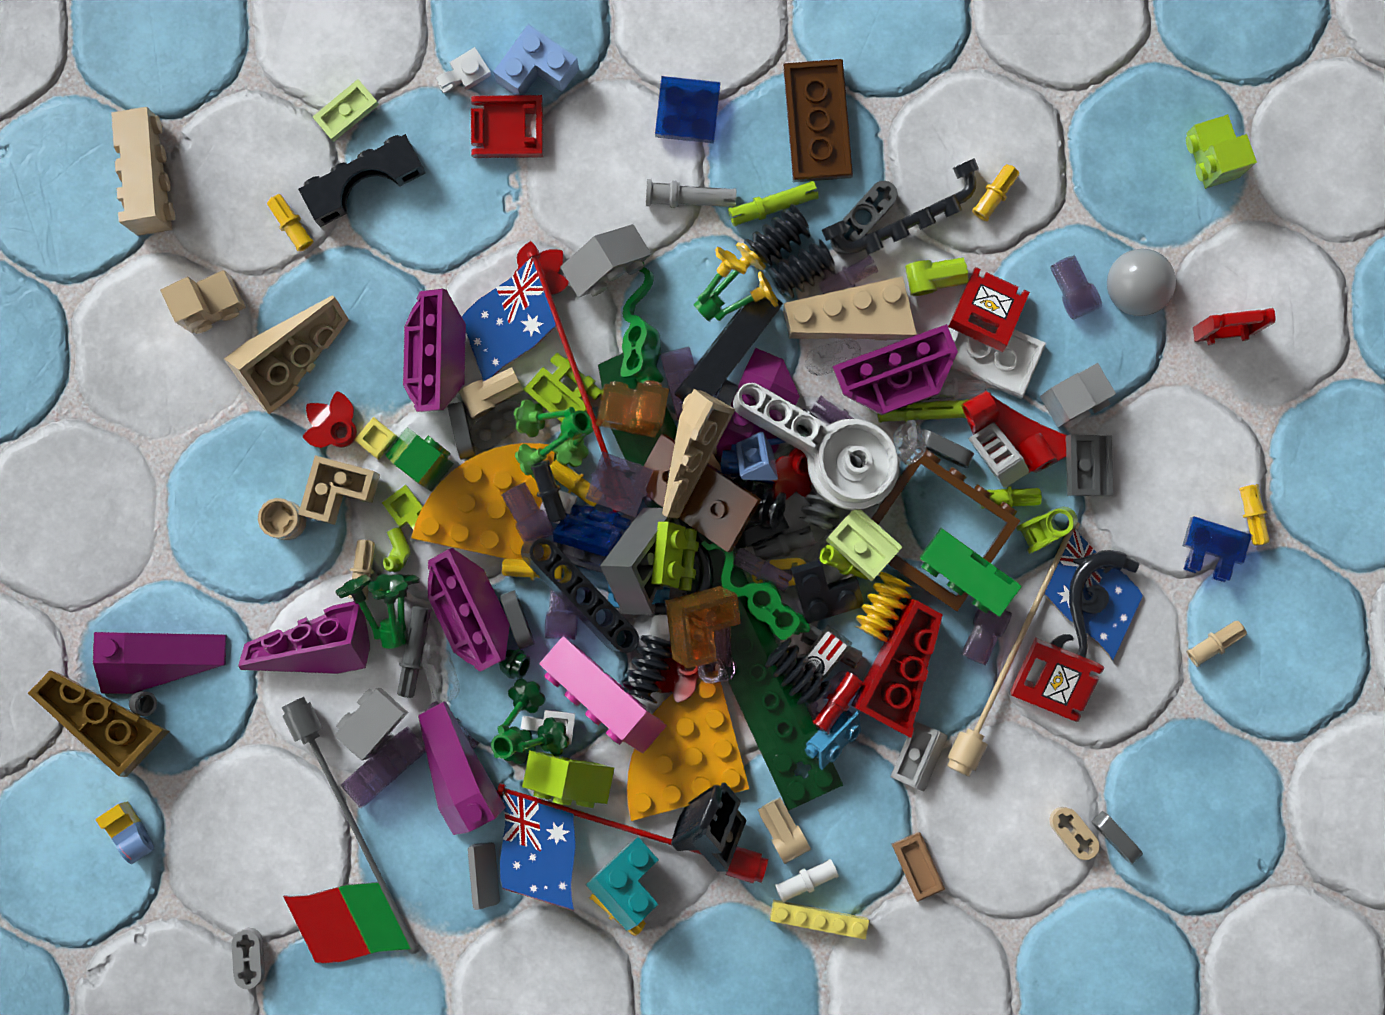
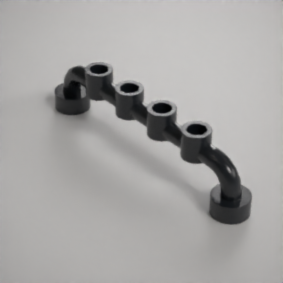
M975 158L953 168L957 179L964 178L965 185L961 191L856 241L846 240L843 233L847 232L848 229L844 220H841L821 230L825 240L832 239L837 248L843 252L853 254L866 250L867 255L884 248L882 241L890 237L896 242L909 236V228L918 225L919 229L922 230L935 224L936 220L934 217L943 212L947 218L962 211L960 204L970 199L976 190L977 180L974 171L979 170Z

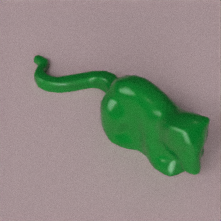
M644 265L639 270V272L644 274V282L628 298L622 311L624 320L630 323V326L626 330L622 341L624 358L621 376L624 378L634 377L640 386L647 390H652L658 387L664 380V377L657 368L661 352L660 334L657 329L648 324L643 318L634 315L636 305L647 295L654 281L653 273L645 268Z
M705 540L701 543L706 550L721 549L725 553L726 559L721 577L722 588L727 594L734 597L747 596L750 613L758 620L766 622L774 635L781 640H786L791 635H799L810 631V625L807 623L804 615L795 612L789 605L782 602L778 588L773 583H749L744 587H737L732 583L731 575L735 560L734 551L727 552L715 543L709 544Z

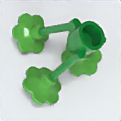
M530 399L523 400L521 406L514 411V418L517 421L516 429L521 434L526 433L528 437H536L539 430L545 427V420L565 418L562 421L561 433L558 439L544 449L539 448L537 450L529 447L527 444H522L519 447V451L515 453V458L520 463L522 472L527 476L531 475L535 479L530 468L531 465L545 460L547 454L551 451L557 454L556 459L560 464H569L572 467L580 466L583 459L589 454L583 439L594 431L590 416L582 410L575 411L574 407H569L562 411L543 413V408L540 404H534Z

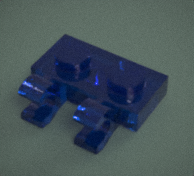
M1195 516L1190 517L1182 546L1191 550L1186 558L1183 570L1192 573L1200 572L1204 556L1208 554L1220 558L1212 579L1223 583L1226 580L1230 581L1234 563L1241 565L1245 562L1252 534Z

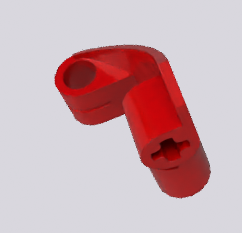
M984 391L961 404L973 435L994 422L1023 457L1029 469L1028 473L1032 471L1034 473L1040 472L1066 458L1067 435L1022 415L995 398L990 392ZM995 436L994 438H992L991 440H989L988 442H986V443L983 444L982 446L984 447V446L988 445L989 443H991L992 441H994L995 439H997V437Z

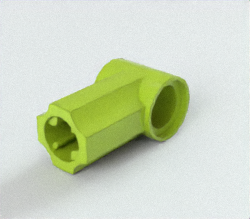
M964 257L933 263L931 260H922L905 266L911 296L927 295L936 292L937 289L968 283V269Z

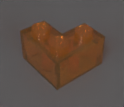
M649 380L644 381V383H638L635 390L629 389L627 384L621 382H610V385L604 384L595 426L654 438L663 425L669 389L663 388L659 382Z
M722 586L665 600L672 658L687 668L717 661L713 631L741 624L737 594Z

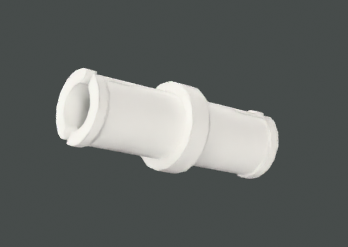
M829 859L807 871L805 868L800 870L799 875L775 884L781 901L784 903L806 891L808 893L815 891V887L838 878L839 875L832 860Z

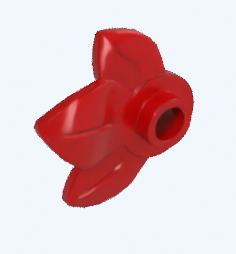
M533 242L526 243L519 250L516 257L518 269L514 274L529 260L527 252L537 249ZM550 249L540 252L538 259L551 295L562 292L569 285V281L561 274H558L561 270L560 267L563 265V251Z
M336 391L330 405L324 403H308L306 405L307 418L312 425L303 435V439L307 443L317 448L327 447L331 444L344 448L350 446L355 441L357 429L352 422L354 407L343 393ZM340 428L347 429V435L344 438H339L337 435Z
M795 448L789 456H782L775 461L778 479L771 480L774 482L775 499L780 492L786 494L787 500L795 492L806 498L811 491L810 486L812 482L808 472L807 457L801 450Z
M669 647L675 658H665L664 661L671 668L670 670H660L666 681H656L655 684L662 689L661 693L673 692L675 701L679 703L690 698L695 692L697 679L706 670V661L696 651L684 652L679 647ZM695 662L696 668L693 671H687V665Z

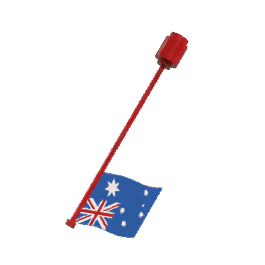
M530 250L527 252L529 260L510 279L478 299L462 316L466 324V334L482 379L485 381L495 376L503 367L534 348L557 327L585 408L592 420V427L606 466L607 461L608 466H610V470L609 467L607 470V477L609 476V478H606V471H603L604 478L599 479L603 494L609 496L605 498L607 505L612 507L614 513L626 510L636 505L634 498L637 496L630 478H625L624 476L625 473L623 472L628 471L623 470L621 472L620 466L613 468L539 262V250Z
M502 783L498 786L497 792L499 796L503 797L504 795V805L506 806L504 809L505 828L500 857V878L502 889L574 911L571 892L576 847L574 816L672 846V839L507 789L506 785ZM737 846L728 872L725 875L754 884V881L762 883L769 859L762 857L761 853ZM691 850V852L701 854L699 850Z

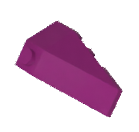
M354 601L330 606L323 609L324 615L310 621L305 617L298 620V625L285 632L277 629L245 643L238 667L240 670L329 674L365 669L370 651L366 617L359 604H355Z
M446 701L419 714L418 718L438 809L452 834L457 835L471 832L496 819L506 806Z

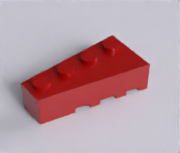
M907 599L905 609H902L899 614L900 619L895 621L893 625L894 630L890 631L887 636L888 641L884 642L851 704L852 707L912 738L913 724L916 712L918 713L920 696L923 684L927 679L929 671L927 669L931 654L934 651L943 614L917 600Z

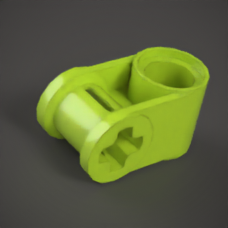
M1063 506L1042 516L1038 515L1018 525L1016 529L1022 532L1029 546L1027 551L1030 554L1070 533L1075 529L1078 518L1074 510ZM1061 513L1068 517L1069 526L1067 529H1060L1056 526L1054 521L1056 514Z

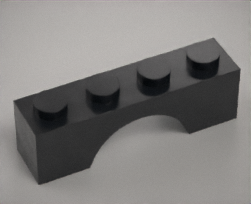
M406 134L402 136L395 135L385 140L384 145L375 150H364L352 162L348 164L346 162L339 163L331 168L330 173L322 177L315 176L306 180L304 186L298 190L314 221L322 227L347 214L346 203L351 189L361 180L373 176L385 177L400 187L426 174Z

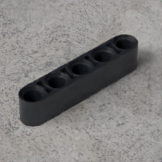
M763 298L739 308L677 388L674 395L682 402L694 389L714 396L782 307L783 302L777 298L778 306L774 307L770 300Z
M531 538L524 542L521 548L523 560L607 648L623 653H629L636 649L639 643V635L636 629L552 541L546 538ZM537 544L542 545L544 549V554L539 560L533 554L534 547ZM558 566H561L565 573L564 578L560 582L554 576ZM579 588H583L585 599L579 604L576 601L575 594ZM602 609L606 617L604 622L599 625L596 621V615ZM624 631L626 639L624 644L619 646L617 635L619 632Z

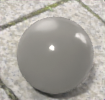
M1134 249L1124 253L1113 263L1107 277V290L1112 302L1121 311L1133 316H1148L1160 311L1169 303L1176 288V275L1171 263L1162 254L1151 249Z

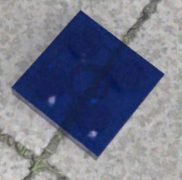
M661 76L655 137L714 144L721 82Z

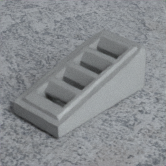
M994 422L968 438L1003 487H1008L1029 472L1023 457ZM995 436L997 437V439H995L994 441H992V442L989 443L988 445H986V446H984V447L982 446L983 444H985L986 442H988L989 440H991V439L994 438Z

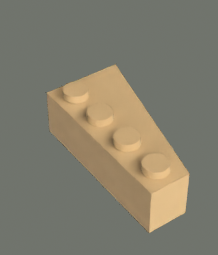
M148 107L111 112L113 144L115 151L120 153V158H117L115 161V172L122 182V187L116 188L117 199L121 201L124 211L118 212L119 222L137 236L173 230L171 221L175 220V212L172 203L168 202L167 192L171 190L169 177L167 173H164L163 163L166 162L167 158L164 146L159 141V134L162 133V124L159 116H156Z
M903 276L786 302L783 306L789 339L837 338L845 340L875 339L887 341L904 340L917 335Z

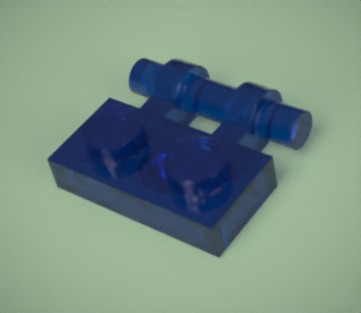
M573 504L570 514L566 513V518L561 520L553 531V542L607 557L622 537V530L626 531L629 528L631 520L621 517V514L610 511L606 513L596 510V507L585 504L580 506Z

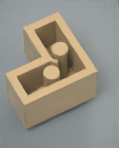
M225 270L197 283L191 278L186 277L160 289L175 323L191 333L200 334L212 328L213 323L221 319L223 321L231 320L240 314V310L246 308L232 276Z
M315 455L298 515L335 525L343 496L373 503L380 474L369 469Z

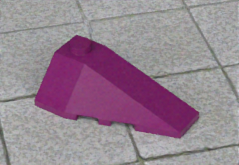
M94 632L93 666L100 691L103 694H135L155 686L226 665L227 635Z

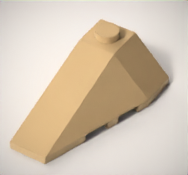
M332 295L248 340L225 357L224 360L240 383L261 407L270 414L296 393L299 389L297 385L306 372L310 373L315 367L314 361L323 349L329 348L349 319L337 299Z
M696 389L685 398L682 404L683 411L679 417L662 512L664 516L670 518L680 517L735 411L733 407L706 392Z

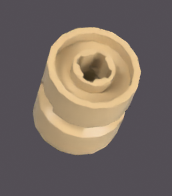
M281 498L268 500L262 505L258 513V523L262 531L270 537L280 540H292L301 535L306 527L307 519L304 516L298 515L299 505Z

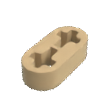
M1058 807L1054 809L1049 818L1050 826L1070 852L1079 859L1090 860L1094 858L1099 851V842L1084 821L1070 808ZM1060 814L1071 816L1069 824L1073 827V831L1070 832L1064 826L1058 827L1060 823L1058 816ZM1076 835H1079L1086 841L1090 839L1091 842L1088 844L1090 850L1087 853L1083 850L1078 852L1077 849L1080 847V844L1075 838Z

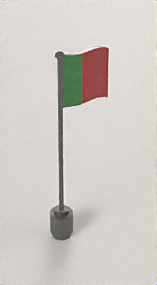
M305 697L299 698L282 707L284 712L282 717L295 742L301 740L303 745L308 742L310 743L378 882L346 884L310 895H284V900L315 963L342 962L382 951L409 949V953L416 954L420 949V945L415 944L315 741L316 738L320 737L318 731L323 727L311 702L307 703Z

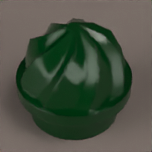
M508 649L505 659L499 662L500 670L508 678L514 679L517 677L522 679L529 669L530 656L525 655L521 649Z

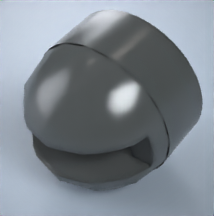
M137 692L129 700L130 710L138 716H149L157 707L156 697L150 692Z

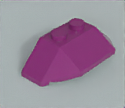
M441 288L419 291L418 301L412 308L404 326L403 386L409 398L415 404L416 412L443 411L465 384L466 324L447 289Z
M945 324L836 364L832 368L844 396L884 415L938 395L958 350L948 325Z
M755 347L739 382L737 392L744 384L755 383L796 406L800 396L784 360ZM749 394L742 395V400L746 405H756V400L753 396ZM769 410V415L774 421L783 420L779 411ZM734 411L716 446L717 454L715 458L721 463L723 450H731L732 444H736L760 432H764L767 440L777 438V436ZM779 444L771 446L773 453L777 452Z
M454 548L447 549L428 560V599L453 652L466 662L474 665L480 672L503 661L506 656L510 624L484 569Z

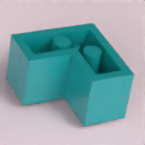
M639 837L628 843L585 884L626 931L636 927L659 905L638 882L659 861Z

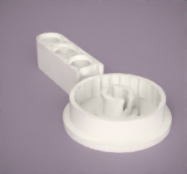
M755 383L744 384L735 395L733 407L740 416L798 448L806 455L811 482L817 492L829 503L848 510L867 509L881 502L895 486L899 473L898 454L890 437L878 426L860 419H844L827 426L821 420ZM749 394L753 396L756 400V405H746L742 400V395ZM769 410L779 411L783 420L774 421L769 415ZM796 426H805L809 431V436H800L796 431ZM855 455L859 457L862 461V468L854 467L850 462V456Z

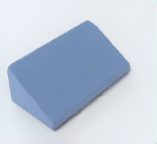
M764 432L736 443L738 465L742 479H778L773 449Z

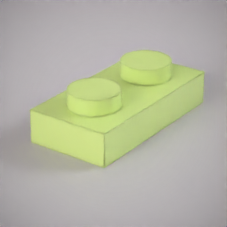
M357 79L317 112L313 119L328 137L335 142L376 108L379 103Z

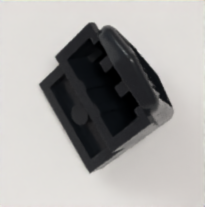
M721 783V786L716 784L688 802L690 805L685 806L680 814L671 841L676 851L699 850L717 872H728L747 821L738 810L741 800L726 783Z

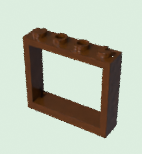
M927 449L924 454L917 451L897 479L892 491L884 498L871 519L878 525L921 464L1006 522L983 555L984 559L992 563L1021 521L1015 517L1018 511L1003 501L1000 505L991 501L989 498L992 494L977 484L975 488H972L966 484L964 480L967 477L955 468L951 467L947 471L938 465L941 459ZM897 554L888 563V565L955 611L959 610L969 595L966 592L962 596L958 593L955 595Z

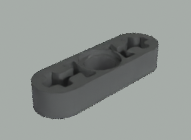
M889 181L875 183L843 218L848 231L850 225H847V222H850L853 229L856 230L850 235L848 241H856L866 236L890 210L897 199V189L894 184ZM877 190L880 192L888 190L890 192L888 195L890 201L883 199L875 209L871 204L877 200L879 195ZM859 210H867L872 216V221L867 225H861L856 221L855 214ZM830 239V245L835 252L847 254L837 248L833 240Z

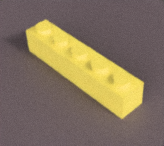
M774 899L770 913V921L866 940L869 923L867 917L795 903H783Z

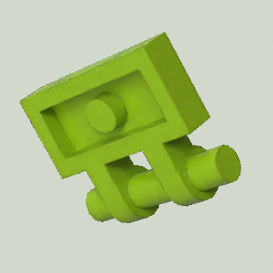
M558 352L550 359V362L557 367V370L551 374L542 367L523 389L548 412L562 411L569 407H574L575 411H587L584 402L581 400L582 396L579 388L577 387L572 392L560 382L565 376H568L577 384L568 358L565 359ZM579 371L587 394L596 400L603 391L595 385L596 381L589 375L586 377ZM565 417L556 418V419L559 420V421L562 423V421H563V419H564Z
M658 522L652 584L667 588H679L681 591H691L692 580L696 576V570L693 569L695 552H698L699 542H696L697 531L695 529H685L684 526L671 522Z

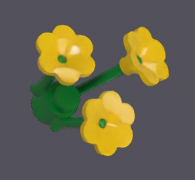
M738 242L735 245L742 255L740 260L734 254L721 247L715 249V255L722 263L716 270L718 273L693 304L709 322L714 317L721 321L727 314L752 301L757 302L763 298L770 300L774 307L778 306V300L772 291L770 283L762 271L758 272L759 287L750 292L751 295L722 309L725 302L719 295L739 273L745 274L750 265L758 270L766 268L765 264L761 262L760 257L744 243ZM723 277H726V278L722 281V283L714 290V288L717 286V284L720 282V280H721Z

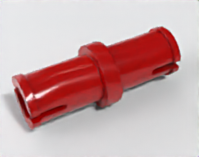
M847 672L834 693H829L826 697L828 701L813 721V724L829 734L830 729L842 712H847L850 708L848 704L863 682Z

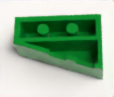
M408 427L385 454L396 467L431 492L454 464L448 459L451 453L429 435L422 439Z
M942 528L938 530L919 556L924 561L921 566L934 577H937L939 573L949 580L946 584L948 587L961 596L964 592L974 598L972 604L986 614L991 610L1000 617L1022 587L1011 577Z

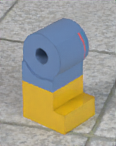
M128 801L117 804L95 819L100 828L106 830L119 853L128 863L133 864L154 850V845L147 834V830Z

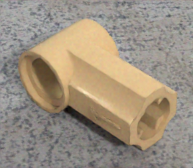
M511 367L485 381L478 380L465 386L459 391V394L471 418L477 419L493 411L496 405L524 392Z
M781 797L757 809L773 838L771 841L784 864L811 850L798 825H795Z

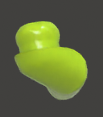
M396 527L387 532L393 546L388 558L383 560V566L388 572H399L403 569L411 553L401 527Z

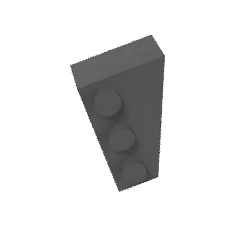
M643 508L600 565L622 614H654L656 606L652 602L657 590L663 589V586L651 583L658 522H671L681 526L678 518L664 516L662 514L663 508Z

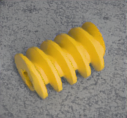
M880 572L879 577L884 584L874 583L873 587L879 594H868L867 598L873 605H862L861 608L867 616L857 615L856 620L861 624V627H855L881 641L887 642L888 638L884 635L883 630H894L888 621L889 619H900L894 609H905V605L900 601V598H911V595L906 591V587L911 586L886 572Z

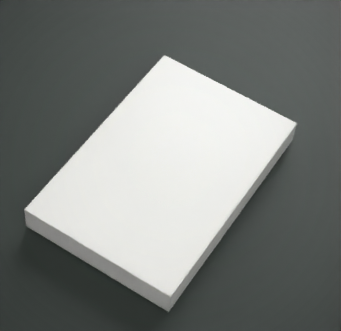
M970 315L969 322L992 333H995L997 327ZM1014 329L1007 347L1001 352L958 331H952L951 335L958 353L951 369L1017 398H1023L1046 345L1045 342Z

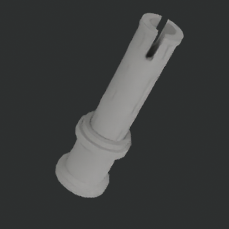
M647 179L646 206L649 207L651 204L670 205L671 208L678 207L679 204L732 208L736 206V188L680 186V183L677 181H672L671 184L653 183L652 179Z

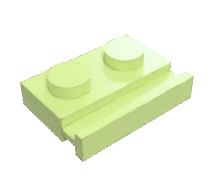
M861 509L852 510L826 539L830 545L835 547L840 554L871 581L875 579L902 548L896 540Z

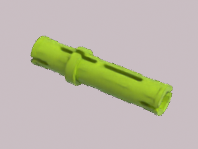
M812 180L764 198L757 196L753 198L752 202L728 208L729 216L734 217L730 218L731 222L736 227L757 218L763 220L766 219V215L790 208L791 204L796 206L819 199L818 191H811L817 189L816 184Z
M968 399L916 402L884 415L877 413L879 423L905 421L906 424L913 423V420L966 419L961 404L968 401Z

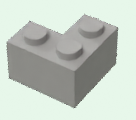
M634 224L595 235L560 268L578 298L588 294L594 297L608 288L606 284L609 281L618 279L626 272L632 275L644 267L642 262L652 254Z
M1096 363L1051 387L1040 398L1056 426L1060 427L1066 423L1068 428L1089 417L1091 415L1089 412L1091 408L1096 413L1109 406L1110 402L1108 399L1116 393L1101 367Z
M376 688L374 691L368 689L357 701L360 707L352 714L348 712L336 725L339 730L334 737L361 761L373 758L393 735L391 733L393 729L409 713L382 688Z

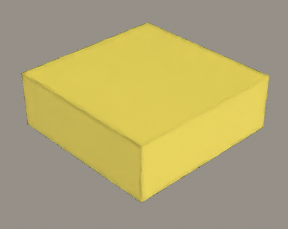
M373 417L354 440L379 460L398 436Z

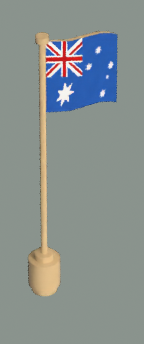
M1077 522L1075 529L1064 536L975 729L971 730L968 728L966 733L959 732L947 757L950 759L947 764L949 768L968 777L972 770L976 771L988 745L983 742L985 736L980 734V731L1043 596L1045 595L1059 612L1073 623L1069 607V589L1074 572L1079 567V565L1073 563V560L1096 553L1077 531L1080 523ZM1101 568L1092 573L1087 579L1083 595L1086 600L1091 599L1092 595L1086 591V588L1091 585H1099L1108 592L1109 602L1106 608L1099 613L1091 614L1083 611L1086 634L1095 640L1107 653L1111 661H1113L1143 595L1139 588L1122 571L1114 568L1104 573V568Z

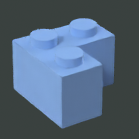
M528 24L493 73L496 82L513 95H525L538 76L560 92H563L578 72L579 65L577 57Z

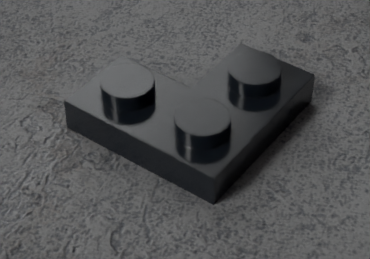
M820 559L791 568L802 613L808 624L861 608L864 604L856 576L827 584Z

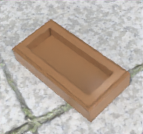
M920 832L891 843L917 902L945 890Z

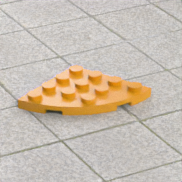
M520 443L505 445L480 453L451 471L430 494L417 518L411 539L504 559H523L521 556L522 545L528 539L537 538L541 516H538V511L542 504V499L537 496L539 490L535 479L531 475L527 476L522 472L520 463L515 458V453L519 451V447L522 444H527L529 447L537 450L539 448L544 449L548 444ZM553 451L548 453L545 459L549 460V465L554 460L555 453Z
M718 670L704 674L697 679L696 690L690 698L677 703L672 693L652 714L667 726L644 753L635 748L633 750L627 781L628 808L631 821L689 806L688 802L716 784L721 786V783H726L734 793L749 789Z

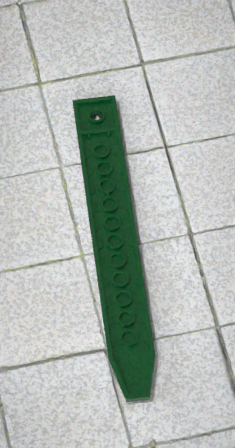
M621 353L598 364L609 426L630 471L636 472L632 474L636 481L661 434H666L673 440H676L677 427L663 398L655 389L647 390L640 386L636 378H624L621 376L624 353ZM640 492L647 508H663ZM697 531V535L702 542L705 540L709 544L714 543ZM721 549L708 550L714 572L711 591L718 592L719 594L696 611V614L787 810L790 811L843 786V783L833 762H829L821 770L819 758L817 756L811 758L806 754V743L818 732V729L813 724V719L806 704H797L801 694L797 693L790 696L789 692L793 685L781 686L785 676L781 675L774 678L772 675L776 670V666L768 669L764 667L769 655L778 647L774 635L766 622L758 620L750 613L747 596L734 597L724 591L721 577L726 559L725 553ZM734 552L735 560L731 580L735 586L744 587L749 582ZM694 562L693 567L696 570V576L692 580L691 591H686L688 596L694 592L699 582L700 571L696 562ZM802 761L804 765L810 764L811 769L808 771V777L795 776L794 771L798 768L796 763Z

